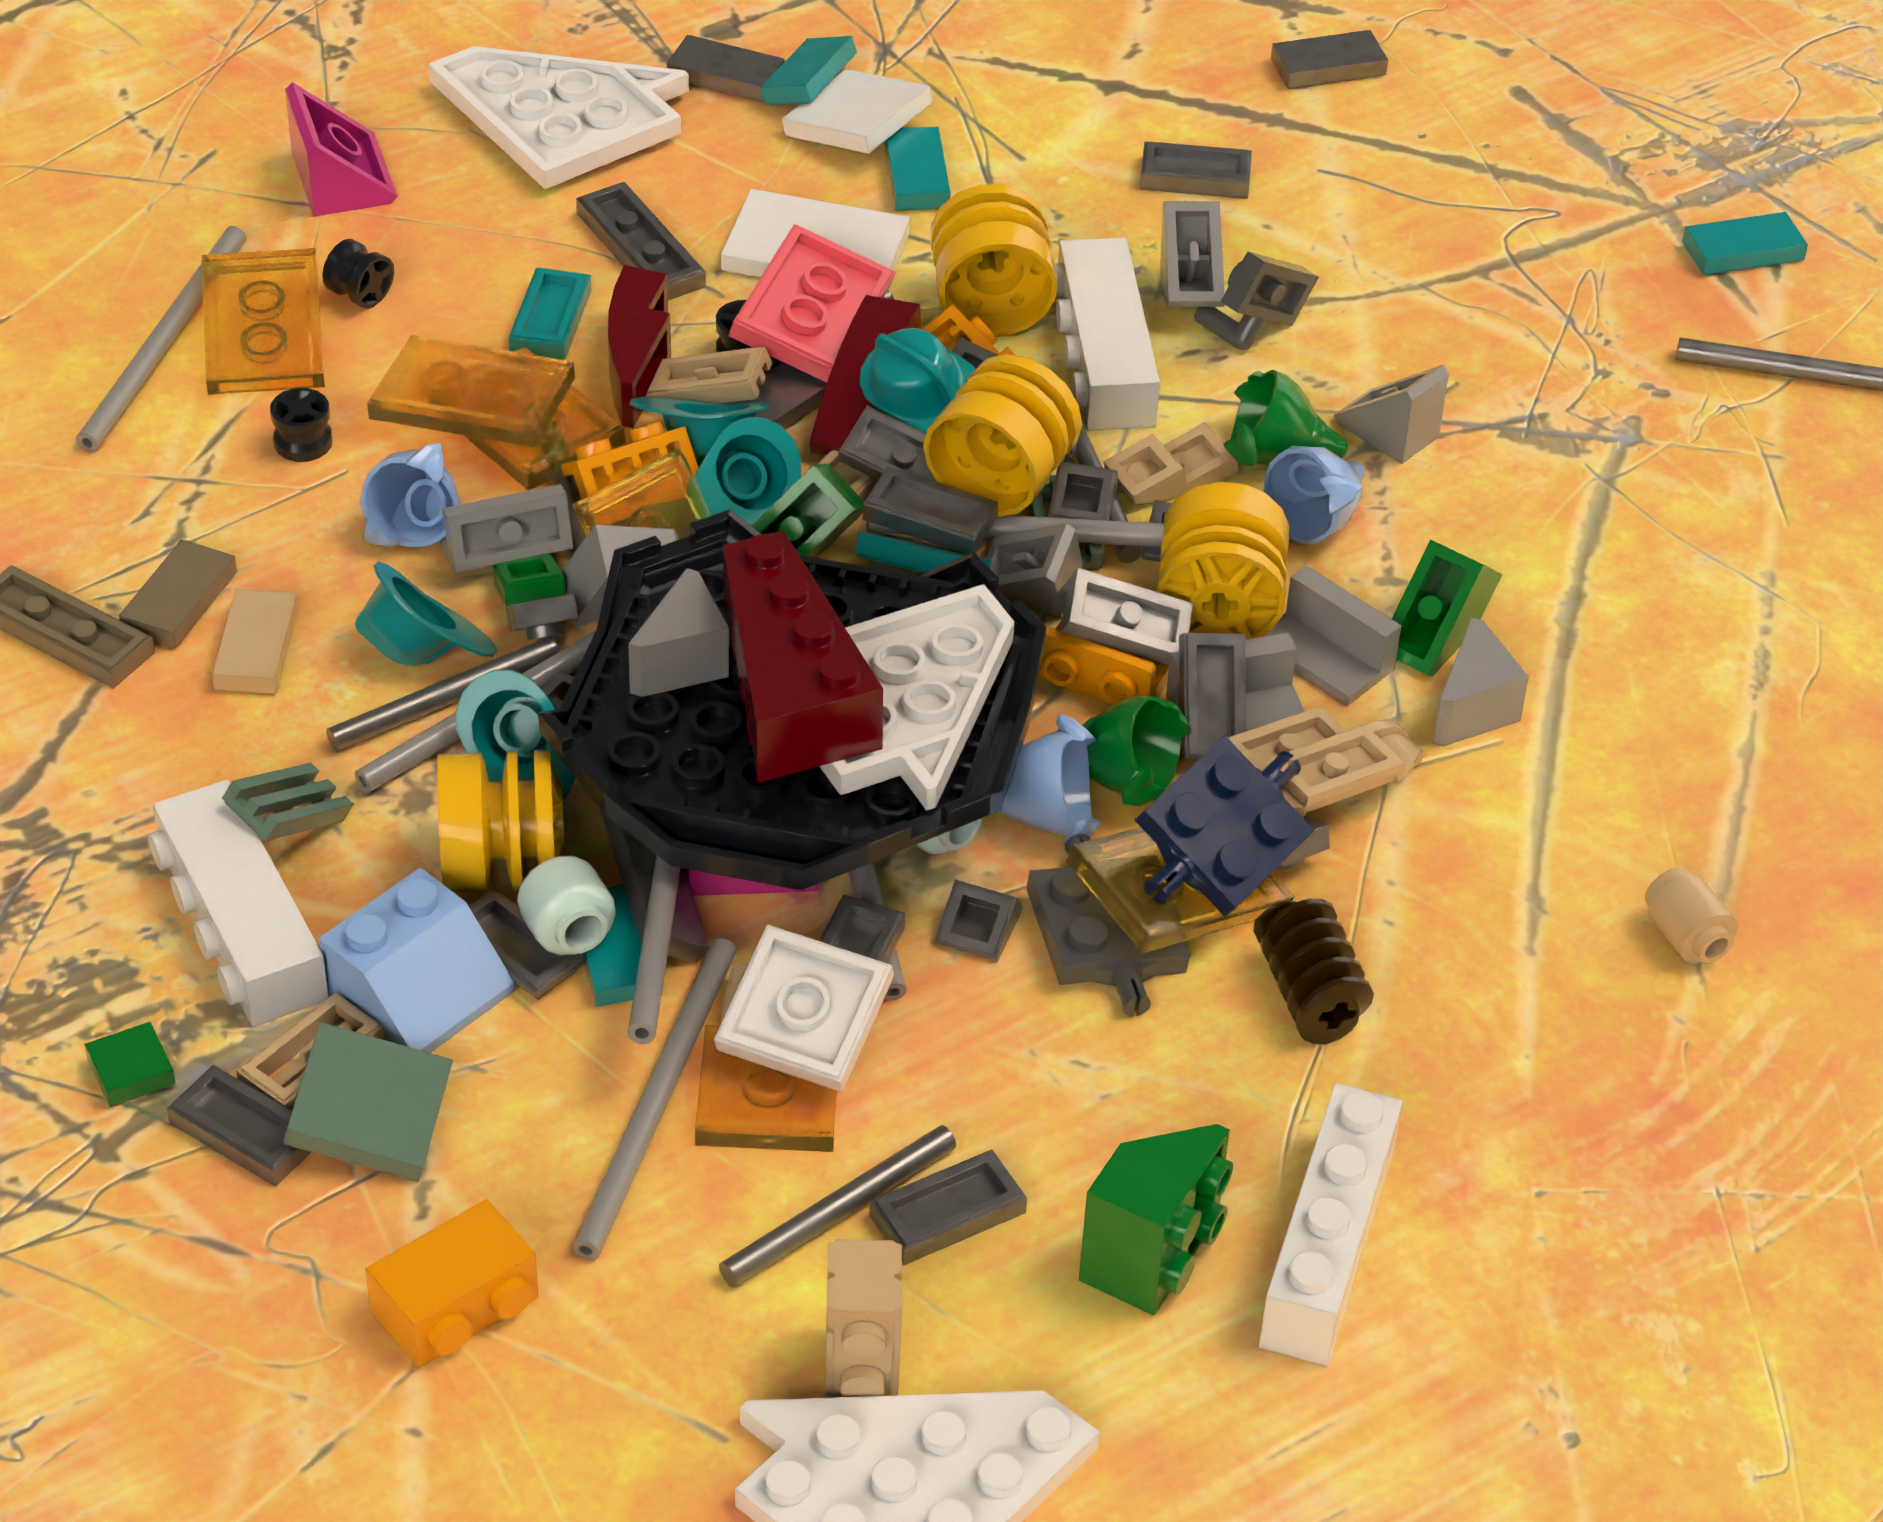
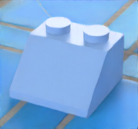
M421 867L318 938L319 948L324 956L328 995L331 996L335 992L382 1024L386 1041L428 1053L434 1051L515 991L514 980L509 975L508 970L467 903Z

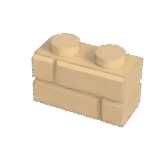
M835 1239V1242L828 1244L825 1395L832 1398L898 1395L902 1319V1245L894 1242V1240Z

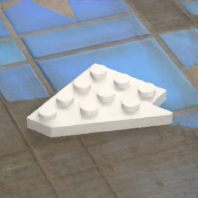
M477 46L467 48L428 64L429 81L544 189L564 183L571 178L608 165L615 160L681 134V116L665 101L689 92V74L685 70Z
M984 584L845 627L883 687V749L819 766L840 795L901 776L926 810L936 808L1013 642L1014 620Z
M1045 1391L747 1400L740 1407V1425L769 1446L775 1453L735 1488V1506L755 1522H1023L1098 1450L1100 1431Z

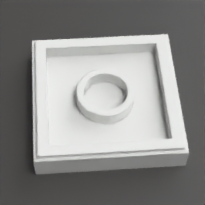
M845 69L832 79L811 103L800 104L782 118L784 132L786 136L869 154L933 102L930 85Z
M767 924L714 1038L716 1049L843 1092L893 980V967L890 964Z

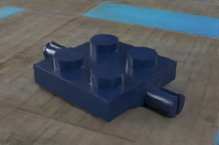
M1226 735L1221 737L1134 819L1157 844L1166 862L1160 870L1145 881L1144 890L1146 894L1149 895L1166 881L1167 884L1151 898L1156 903L1164 904L1181 885L1186 883L1190 887L1202 892L1224 917L1237 908L1315 831L1280 792L1295 775L1300 773L1301 765L1298 759L1280 773L1279 770L1294 756L1287 751H1282L1261 771L1242 754Z

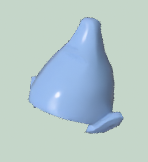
M440 443L426 445L420 450L411 449L391 453L367 474L360 504L366 521L363 538L371 545L425 547L441 541L446 536L442 508L460 505L461 500L453 476L444 467V457Z
M1291 446L1270 462L1264 481V493L1282 507L1289 524V539L1302 544H1317L1346 526L1352 518L1362 498V480L1365 475V469L1357 460L1347 462L1324 447Z
M1059 713L1056 721L1058 731L1034 739L1022 746L1002 810L998 812L1032 828L1064 835L1063 843L1065 846L1066 841L1074 835H1078L1080 841L1082 834L1091 837L1102 821L1091 818L1087 746L1097 740L1078 721Z

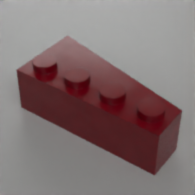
M784 530L757 535L750 539L723 545L724 608L734 660L737 663L741 698L744 700L747 715V730L750 745H752L757 782L760 783L883 749V687Z

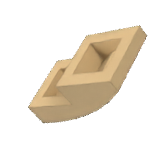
M1206 422L1164 445L1154 434H1151L1103 461L1104 468L1117 470L1118 485L1134 504L1154 503V500L1166 501L1177 498L1193 487L1220 482L1239 472L1237 461L1225 449L1224 442Z

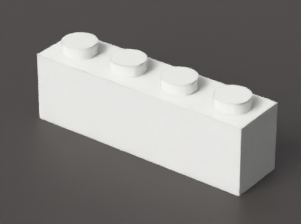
M1127 238L1060 240L1058 263H1054L1057 276L1056 297L1060 298L1056 301V325L1058 333H1067L1064 336L1063 342L1065 369L1075 370V373H1072L1071 393L1079 407L1083 408L1087 430L1156 427L1160 380Z
M224 780L154 803L153 810L157 831L148 833V842L158 869L162 871L170 868L173 877L170 878L171 887L181 913L185 915L193 912L197 920L193 922V926L203 956L206 960L216 957L220 964L217 967V975L229 1005L240 1003L251 1026L254 1027L317 1005L328 998L324 956L259 836L224 803L225 801L222 799V796L230 785L228 780Z
M1335 1083L1267 1292L1259 1348L1329 1367L1393 1157L1403 1100Z

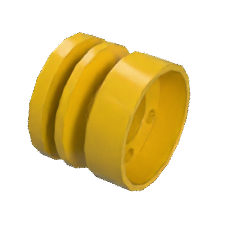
M984 184L957 192L940 206L931 223L930 242L933 252V263L936 268L939 303L943 311L953 304L968 320L977 315L995 337L1009 336L1029 329L1046 316L1056 299L1057 276L1054 259L1050 251L1047 221L1039 203L1023 190L1004 184Z
M1011 354L987 358L967 378V382L956 392L955 398L944 407L928 427L923 444L927 466L938 483L997 501V517L1018 514L1032 503L1050 479L1051 472L1063 462L1065 455L1077 443L1082 428L1079 405L1069 387L1046 366L1028 357Z
M1215 482L1193 487L1177 497L1164 515L1157 592L1193 603L1189 633L1245 634L1246 640L1262 637L1272 631L1283 616L1286 596L1289 524L1282 507L1269 495L1245 484Z
M534 750L535 780H519L518 751H508L504 763L502 781L489 782L482 753L438 754L437 795L442 884L452 892L487 890L492 860H506L513 889H520V885L523 882V859L538 858L539 865L549 859L562 856L565 850L562 785L551 762V750Z

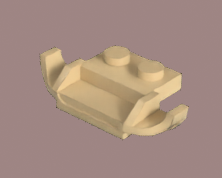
M1321 706L1228 737L1242 754L1261 771L1282 751H1287L1294 756L1279 770L1280 773L1298 759L1301 765L1300 773L1295 775L1280 792L1302 817L1307 812L1390 782L1398 783L1413 767L1421 764L1423 751L1410 740L1407 731L1399 723L1390 719H1384L1346 731Z

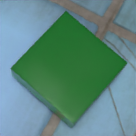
M550 554L492 565L495 586L506 607L513 604L566 595L564 576Z
M151 1022L85 1043L87 1060L109 1107L176 1084L173 1067Z

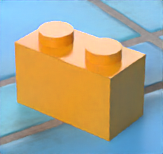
M488 1199L481 1201L365 1268L370 1313L417 1368L440 1355H449L456 1352L472 1336L501 1319H510L517 1316L530 1302L539 1297L536 1253Z

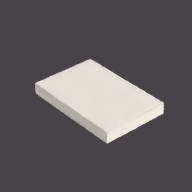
M750 189L721 253V270L761 278L792 226L796 224L895 271L910 234L911 217Z

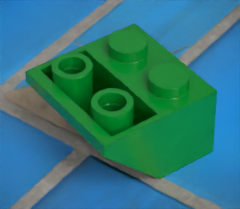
M1213 1124L1120 1143L1087 1191L1078 1281L1153 1316L1169 1292L1179 1295L1188 1283L1196 1261L1194 1254L1201 1243L1210 1246L1215 1242L1227 1216V1207L1220 1204V1200L1233 1171V1162L1226 1159L1230 1129L1219 1124Z

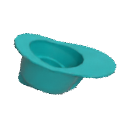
M907 328L890 333L889 335L880 333L875 340V349L868 355L861 367L860 386L865 399L876 409L926 434L928 427L944 407L955 398L956 392L967 382V378L976 368L946 348L932 333L918 328Z
M638 397L631 399L629 404L637 409L662 414L667 430L685 426L698 468L718 435L730 423L746 417H756V412L770 408V403L767 402L721 404L671 397Z
M746 417L730 423L718 435L695 474L690 493L691 506L697 521L731 509L748 524L752 525L801 477V456L794 439L781 425L767 418Z
M379 561L373 566L380 583L358 614L355 626L357 631L384 656L396 663L417 666L431 663L457 645L481 656L493 657L497 653L495 644L470 621L424 594L411 581L388 564Z
M492 670L475 678L462 692L456 709V725L458 735L466 752L482 753L489 782L502 781L504 763L508 751H518L519 780H535L534 750H551V762L562 785L563 800L570 793L576 777L539 732L538 712L557 710L556 704L530 677L514 670Z

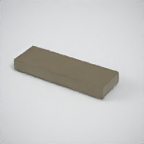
M10 565L0 574V630L113 689L155 653L153 637L21 569Z

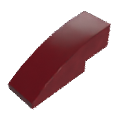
M627 265L623 266L614 286L608 311L609 378L614 406L624 427L634 428L643 411L629 405L630 400L645 397L661 360L671 358L670 313L668 312L667 274Z
M865 295L847 330L829 375L809 442L811 453L827 455L832 450L839 451L866 406L868 405L876 409L865 399L861 389V367L868 355L875 349V340L880 333L889 335L901 329H921L920 304Z

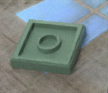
M320 1022L283 1144L419 1182L453 1059Z

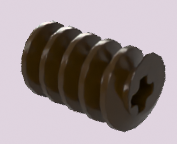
M1309 898L1298 902L1287 901L1278 903L1266 909L1255 919L1253 932L1260 943L1267 962H1269L1270 970L1278 982V988L1287 1002V1008L1296 1022V1028L1301 1038L1312 1044L1326 1045L1341 1039L1353 1030L1358 1023L1359 1016L1364 1014L1372 1004L1374 992L1369 982L1364 979L1365 973L1359 961L1355 960L1356 954L1350 942L1346 940L1347 935L1341 922L1337 921L1338 916L1332 903L1324 899Z

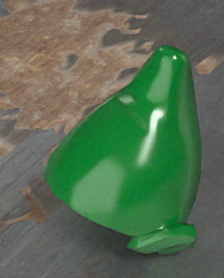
M1274 369L1266 373L1257 371L1249 375L1248 381L1242 383L1234 391V394L1241 402L1231 438L1223 445L1238 463L1254 466L1256 463L1269 465L1277 455L1291 446L1324 447L1341 458L1346 455L1348 449L1347 441L1318 416L1299 385L1287 375Z
M1132 696L1120 699L1099 715L1088 719L1082 726L1097 740L1087 746L1089 777L1101 786L1121 793L1122 804L1141 806L1156 800L1174 781L1180 755L1181 737L1191 733L1187 718L1180 711L1179 706L1172 701L1162 700L1154 696Z

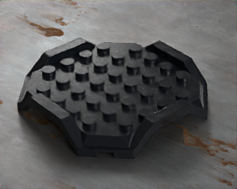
M729 509L690 523V536L661 546V541L655 535L614 550L597 629L561 707L557 710L538 712L539 732L602 811L669 865L795 890H804L1002 810L1030 723L1045 649L1046 626L1021 600L1014 603L1008 601L998 590L999 577L975 552L920 576L799 555L844 627L984 584L1014 620L1013 642L936 808L926 810L901 776L843 795L838 793L819 766L758 783L754 766V752L752 745H750L744 700L741 698L737 663L734 660L730 634L729 677L643 697L630 693L629 642L687 568L699 572L727 623L724 608L723 545L762 535L733 510Z

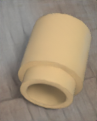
M1673 868L1659 875L1649 885L1645 893L1648 915L1685 962L1690 964L1712 963L1721 959L1729 952L1737 934L1738 922L1701 876L1689 873L1684 868Z

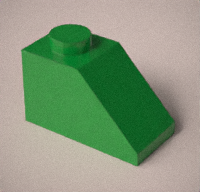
M830 464L813 465L751 526L760 534H770L784 530L799 555L817 557L863 514L864 501Z
M1430 539L1392 617V620L1401 625L1396 660L1433 677L1461 646L1471 617L1481 620L1503 574Z

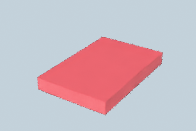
M794 224L733 321L728 336L752 348L766 347L769 356L827 383L843 339L865 295L884 298L896 272Z

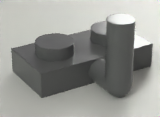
M1247 251L1244 259L1232 270L1228 279V288L1220 301L1235 312L1244 314L1240 322H1237L1215 307H1198L1194 320L1235 348L1247 350L1254 344L1266 320L1293 326L1319 277L1303 266Z

